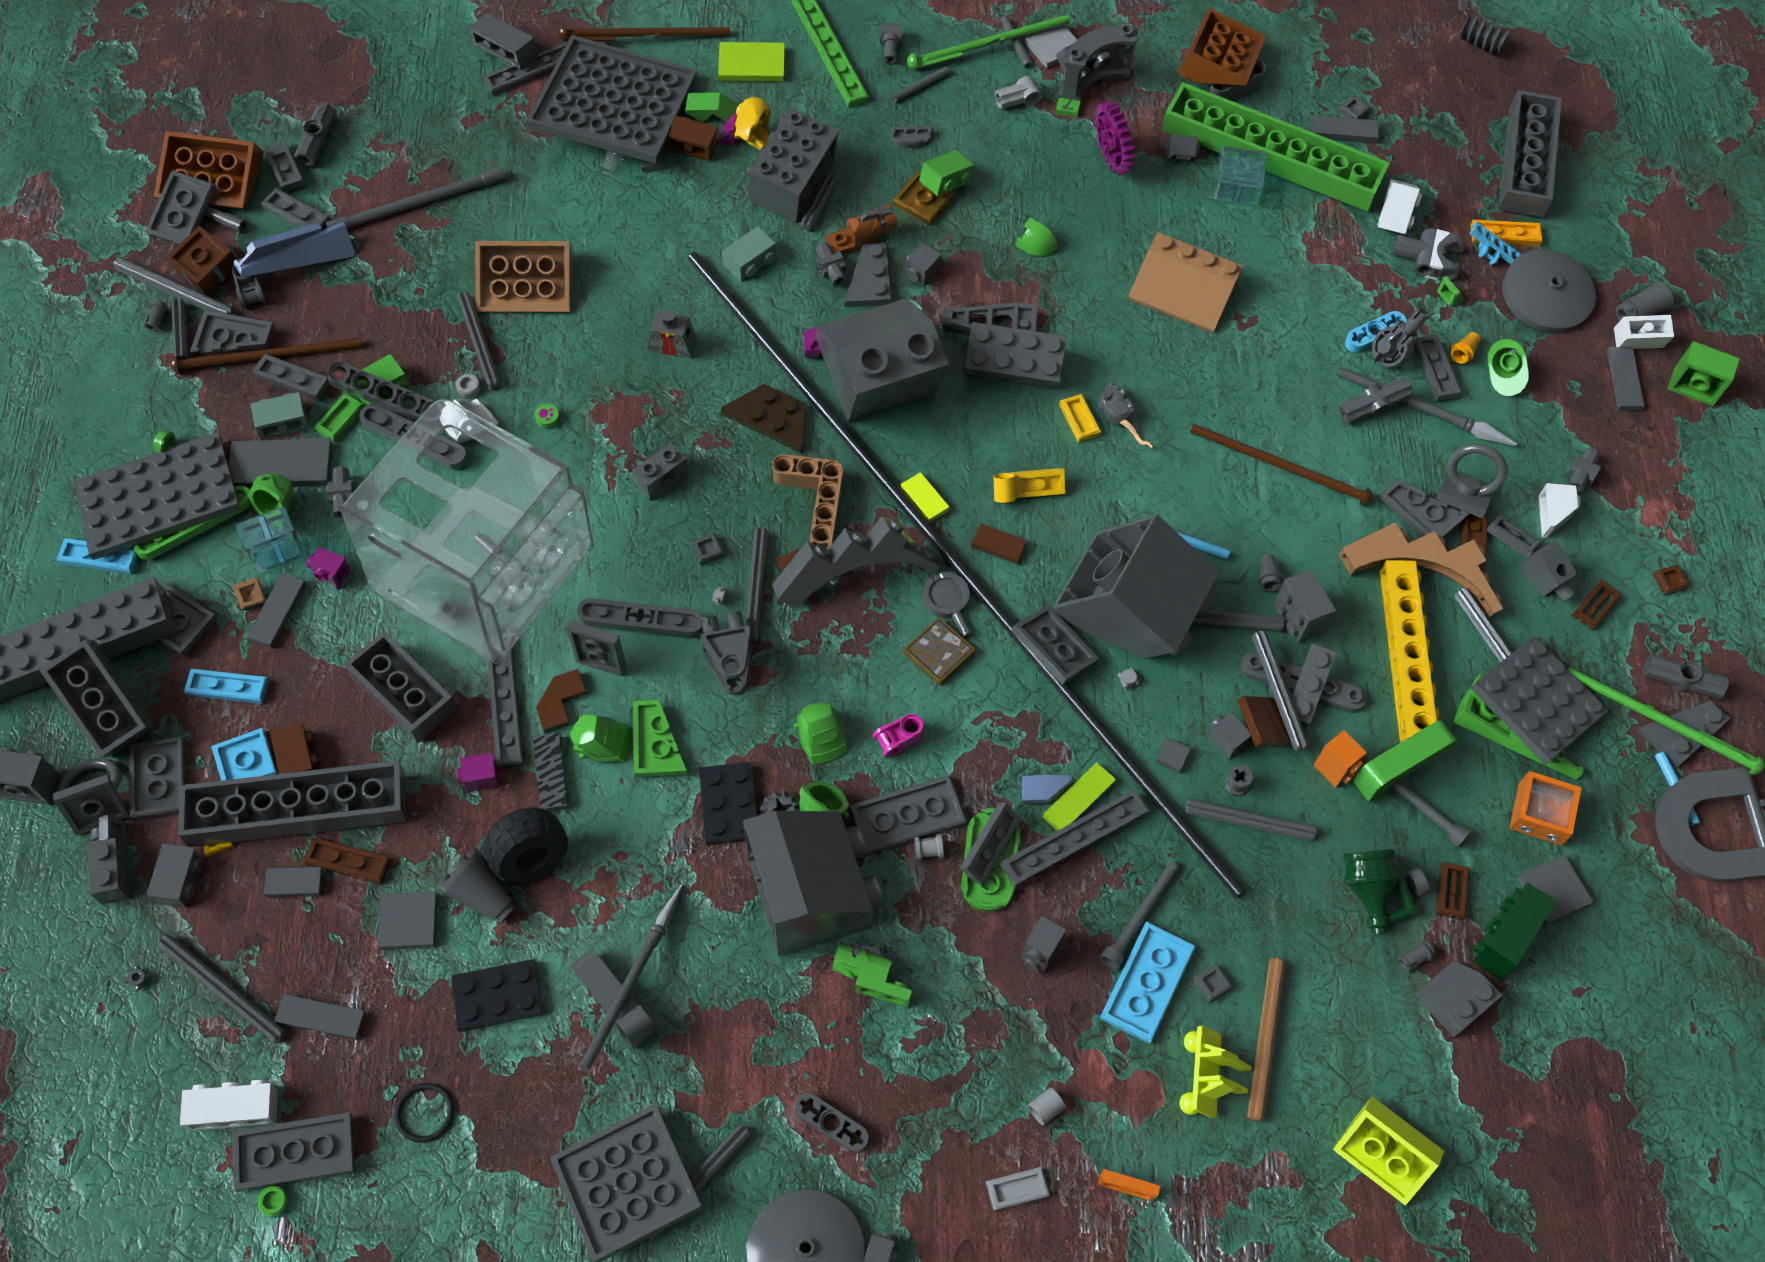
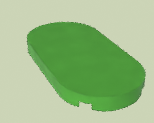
M986 808L970 820L967 829L964 860L995 808ZM1017 825L983 885L975 884L964 872L962 874L961 887L963 896L972 907L979 911H999L1006 907L1014 896L1016 887L1013 886L1000 864L1003 860L1019 852L1021 833L1019 825Z

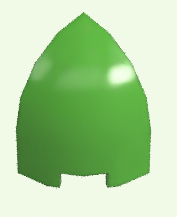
M1030 217L1024 225L1027 230L1022 237H1018L1016 247L1034 256L1053 254L1058 250L1055 236L1047 227Z

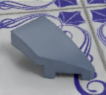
M1065 775L1022 776V802L1025 805L1046 803L1052 800L1056 802L1060 798V794L1069 785L1072 786L1075 783V779L1073 776Z

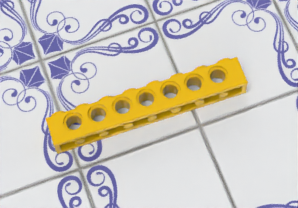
M1386 560L1380 570V580L1401 743L1422 730L1417 727L1416 723L1426 728L1438 721L1439 710L1434 704L1436 686L1431 681L1433 663L1428 658L1430 640L1425 635L1427 618L1422 612L1424 595L1419 589L1421 582L1420 570H1417L1416 561ZM1405 631L1410 632L1412 636L1406 634ZM1407 654L1413 655L1415 659L1409 657ZM1410 677L1416 678L1418 682L1413 681ZM1413 700H1417L1422 706L1415 704Z

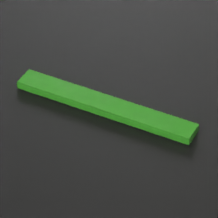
M791 0L848 108L868 102V94L817 1Z

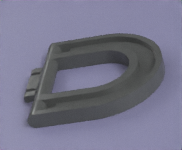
M1742 767L1693 773L1671 785L1662 795L1655 815L1657 835L1669 858L1686 873L1704 881L1718 883L1765 878V810L1762 809L1765 807V799L1758 800L1751 774H1748L1749 768ZM1743 798L1758 848L1716 852L1705 848L1697 842L1690 831L1688 822L1689 813L1695 804Z

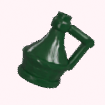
M1393 849L1347 853L1343 856L1344 861L1347 862L1346 876L1343 882L1360 898L1366 907L1369 915L1367 917V926L1371 929V934L1388 933L1387 927L1389 924L1391 925L1418 915L1420 911L1419 907L1415 905L1403 872L1396 868L1393 860L1395 857ZM1395 886H1397L1404 908L1385 915L1388 897Z

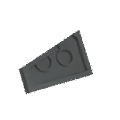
M886 243L863 244L847 292L845 307L890 304L891 294Z
M204 310L190 353L193 356L268 348L275 326L272 322Z
M1396 480L1379 497L1382 502L1421 537L1435 531L1438 536L1444 538L1469 515L1468 512L1458 511L1442 501H1437L1425 495L1424 491L1401 480Z
M1710 700L1669 716L1697 731L1702 730L1710 735H1713L1730 719ZM1656 721L1640 727L1637 731L1660 753L1665 752L1669 761L1676 768L1701 746V744Z

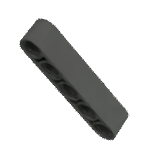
M341 361L333 362L328 367V380L333 387L427 427L440 425L443 407L438 402ZM336 370H341L346 373V376L338 380L332 374ZM359 380H365L370 385L362 390L356 387V383ZM382 390H389L393 396L390 399H382L379 393ZM405 400H412L416 406L413 409H406L402 403ZM433 409L438 412L439 416L435 419H429L425 413Z

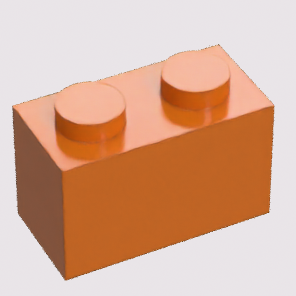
M1343 730L1325 745L1314 766L1336 788L1342 782L1348 784L1355 778L1356 772L1364 765L1362 759L1367 752Z

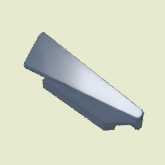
M316 222L253 241L246 247L248 253L245 257L235 260L233 263L240 275L246 277L355 256V251L344 222L322 230L321 226Z

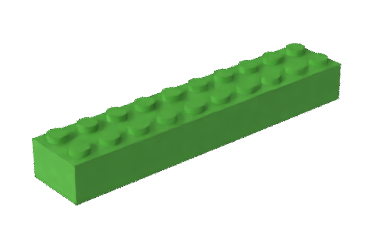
M1184 82L1181 83L1165 112L1161 129L1169 134L1198 137L1197 142L1200 143V146L1238 160L1240 150H1245L1247 153L1243 163L1263 171L1265 169L1268 173L1367 212L1390 162Z

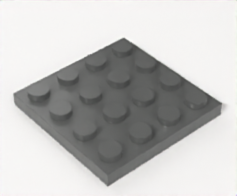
M1535 636L1470 687L1545 765L1608 711Z
M656 1103L550 1157L592 1262H602L703 1209Z

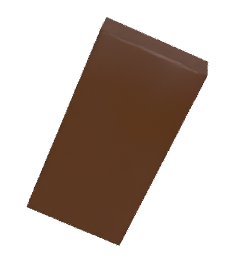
M980 523L971 548L1018 564L1027 540Z

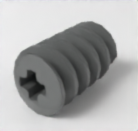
M1470 15L1459 34V38L1463 39L1467 36L1468 43L1475 39L1474 45L1477 47L1483 42V50H1487L1490 47L1491 54H1494L1497 50L1499 54L1508 40L1510 30L1501 34L1502 26L1495 31V23L1492 22L1487 27V19L1479 23V15H1476L1473 19H1471Z

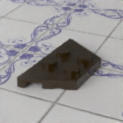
M763 384L721 408V415L800 454L803 451L805 403Z

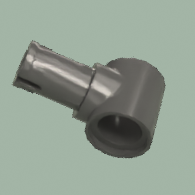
M880 23V43L884 47V62L886 64H895L897 61V47L902 43V24Z

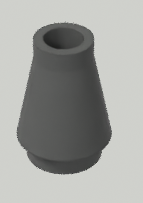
M1265 554L1260 558L1261 565L1258 584L1265 592H1275L1281 588L1284 579L1276 563L1275 556Z

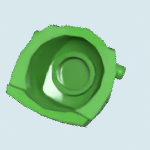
M276 473L260 475L254 480L248 495L250 502L259 515L265 516L266 520L278 525V530H282L293 503L292 482L289 478Z
M820 702L804 707L801 713L797 715V722L793 724L794 728L798 729L801 745L813 765L833 761L847 753L846 736L837 715V709H834L830 704Z
M582 715L571 731V739L574 744L573 749L580 754V759L587 758L590 761L596 762L618 761L623 763L626 761L631 745L630 727L624 723L598 715Z
M820 781L801 786L799 792L801 795L799 802L800 811H840L842 819L849 817V813L846 811L849 803L843 792L837 787Z

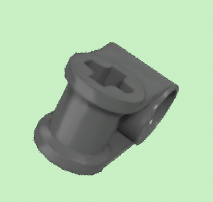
M233 266L232 273L237 287L236 292L242 308H247V305L260 301L266 303L265 294L258 276L242 277L236 267Z

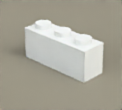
M267 1080L251 1081V1085L242 1086L237 1082H226L222 1084V1087L211 1088L210 1085L204 1084L194 1085L192 1090H182L180 1126L188 1131L276 1124L278 1089Z

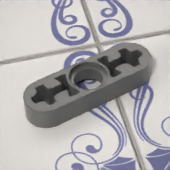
M804 1093L797 1098L795 1112L800 1120L850 1153H860L865 1150L868 1145V1133L864 1127L814 1094ZM809 1101H812L813 1109L820 1113L821 1108L825 1109L820 1115L818 1123L814 1122L816 1115L811 1111H808L806 1114L802 1113V1103L808 1104ZM833 1115L839 1119L840 1125L836 1130L829 1131L823 1126V1121L827 1116ZM845 1123L849 1125L847 1132L855 1135L857 1132L861 1134L860 1140L863 1142L862 1144L855 1143L854 1146L850 1145V1137L844 1133L842 1139L837 1137L842 1133Z

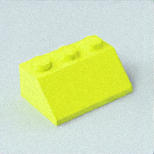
M1373 1096L1356 1115L1333 1149L1405 1206L1436 1170L1444 1154L1443 1149Z

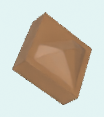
M258 577L232 585L241 610L264 603L267 600Z

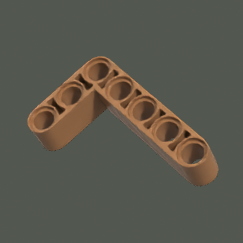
M785 454L776 456L772 462L775 483L781 486L817 490L809 542L815 545L821 544L829 549L834 542L843 485L842 465L838 461ZM828 495L833 496L832 498H825ZM822 517H829V519H826V520L821 519V518H822ZM819 538H825V539H827V540H825V541H819V540H817V539H819Z

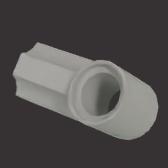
M1024 76L1015 85L995 90L996 104L999 109L1024 103L1026 106H1032L1038 103L1042 97V93L1032 76Z

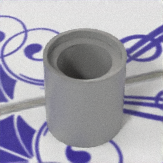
M1050 1087L1029 1103L1028 1109L1033 1117L1044 1126L1066 1109V1106L1058 1093Z

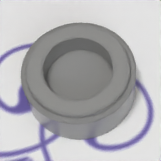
M472 374L460 376L455 384L458 394L466 399L476 397L481 390L479 379Z

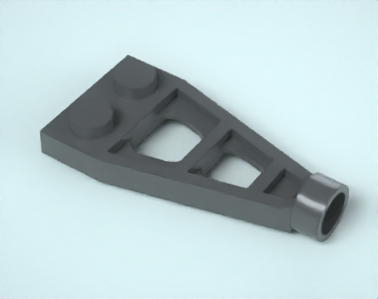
M1006 303L955 308L953 310L943 309L941 328L957 329L970 334L972 326L968 322L970 316H986V324L992 325V319L997 316H1010L1012 318V328L1036 331L1037 305Z

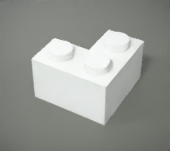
M1390 179L1383 200L1384 205L1377 224L1378 227L1403 234L1406 233L1407 229L1411 230L1415 216H1412L1414 206H1419L1422 197L1417 185Z

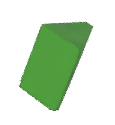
M1447 276L1443 277L1437 292L1450 307L1463 302L1464 298L1461 292Z

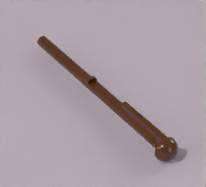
M566 24L558 29V37L562 41L568 42L571 35L592 41H616L615 37H642L647 35H655V38L670 36H730V27L566 29Z
M361 338L197 357L187 360H180L179 356L176 355L170 359L169 366L174 373L181 374L184 368L261 360L264 354L278 358L361 348L363 343Z
M1193 424L1190 433L1361 500L1359 505H1367L1373 498V493L1368 487L1365 491H1360L1350 485L1196 424Z

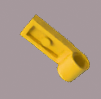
M1063 468L1000 473L993 476L994 501L1007 503L1015 501L1016 498L1065 494V470Z

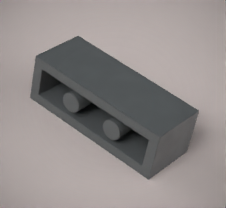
M486 13L469 27L475 46L518 69L523 68L538 56L534 37L517 29L515 26L505 23L500 18Z

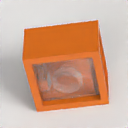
M1529 771L1519 782L1509 829L1562 846L1573 835L1582 787Z

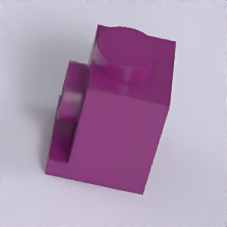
M318 547L316 552L307 561V568L312 569L315 578L322 582L330 581L333 588L337 590L351 571L344 557L321 547Z

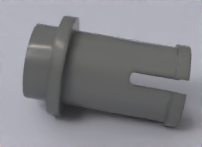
M154 300L149 305L151 310L144 326L150 331L157 332L160 331L163 318L168 314L169 310L165 302Z
M1420 941L1416 944L1415 948L1398 957L1399 964L1403 970L1410 972L1421 963L1432 961L1435 951L1429 942Z

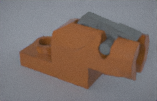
M890 204L875 208L862 215L847 219L846 229L826 235L825 242L830 245L834 253L841 252L842 256L861 250L863 244L876 243V236L897 228V216L895 212L893 213Z

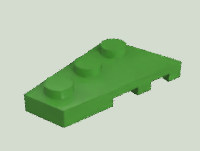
M660 700L633 701L634 777L688 775Z

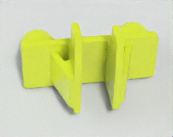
M1198 1026L1197 1031H1191L1186 1034L1184 1046L1187 1051L1195 1054L1193 1092H1187L1181 1096L1180 1108L1187 1115L1200 1113L1210 1118H1216L1219 1097L1230 1092L1234 1094L1248 1093L1246 1087L1219 1075L1220 1066H1228L1237 1071H1251L1252 1066L1240 1060L1237 1055L1221 1049V1034L1205 1026Z

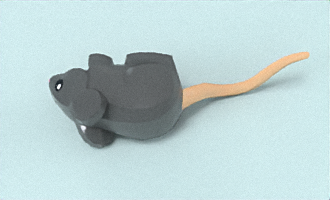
M1115 382L1109 383L1100 394L1099 409L1105 410V416L1110 423L1116 426H1125L1139 444L1148 445L1150 448H1153L1150 442L1141 440L1134 427L1129 423L1132 421L1130 415L1134 412V408L1130 399H1125V389L1121 388L1118 390Z

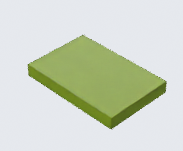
M720 42L719 81H784L785 43Z

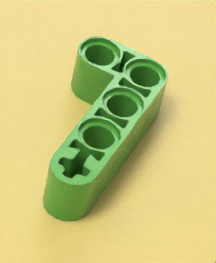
M1438 720L1365 764L1359 770L1353 782L1367 801L1372 802L1383 795L1391 784L1450 749L1457 743V739L1442 720Z

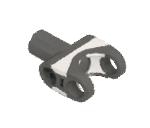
M1430 228L1422 232L1420 240L1397 235L1392 255L1416 260L1414 271L1421 277L1443 280V277L1447 276L1450 280H1454L1458 277L1459 267L1446 259L1444 255L1461 253L1464 248V240L1455 234ZM1455 243V244H1458L1459 246L1454 247V246H1451V245H1449V244ZM1450 270L1453 273H1446L1444 271Z

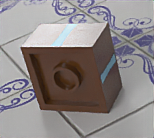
M198 226L166 257V260L180 276L204 295L210 296L233 274V262L237 258L230 249Z

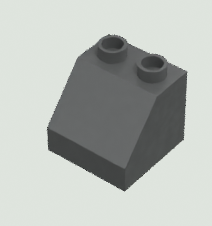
M907 298L817 326L815 338L848 422L937 394L949 362L932 320Z
M1158 514L1096 532L1052 610L1073 628L1140 657L1148 658L1164 654L1175 656L1189 645L1192 633L1188 629L1194 618L1204 612L1213 601L1214 594L1210 589L1219 571Z
M772 811L743 820L749 864L778 957L872 928L873 909L884 906L875 875L861 877L856 860L867 857V852L858 825L845 829L840 811Z

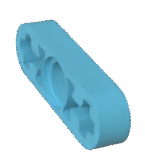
M1392 311L1352 329L1345 340L1346 348L1351 352L1359 353L1372 347L1376 335H1373L1370 329L1376 328L1381 331L1388 326L1393 327L1398 320L1406 322L1405 315L1398 311Z

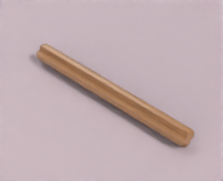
M1271 958L1269 960L1248 1107V1118L1258 1122L1263 1121L1265 1118L1286 963L1280 958Z

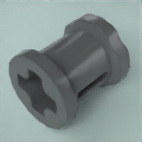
M1244 765L1234 766L1225 780L1226 791L1233 796L1245 794L1253 779L1251 770Z

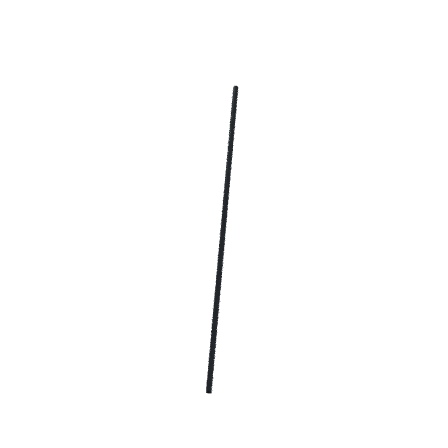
M691 253L688 256V261L947 563L964 579L972 592L1235 898L1241 896L1246 891L1241 883L1068 683L1062 685L1011 631L1016 622L698 253Z

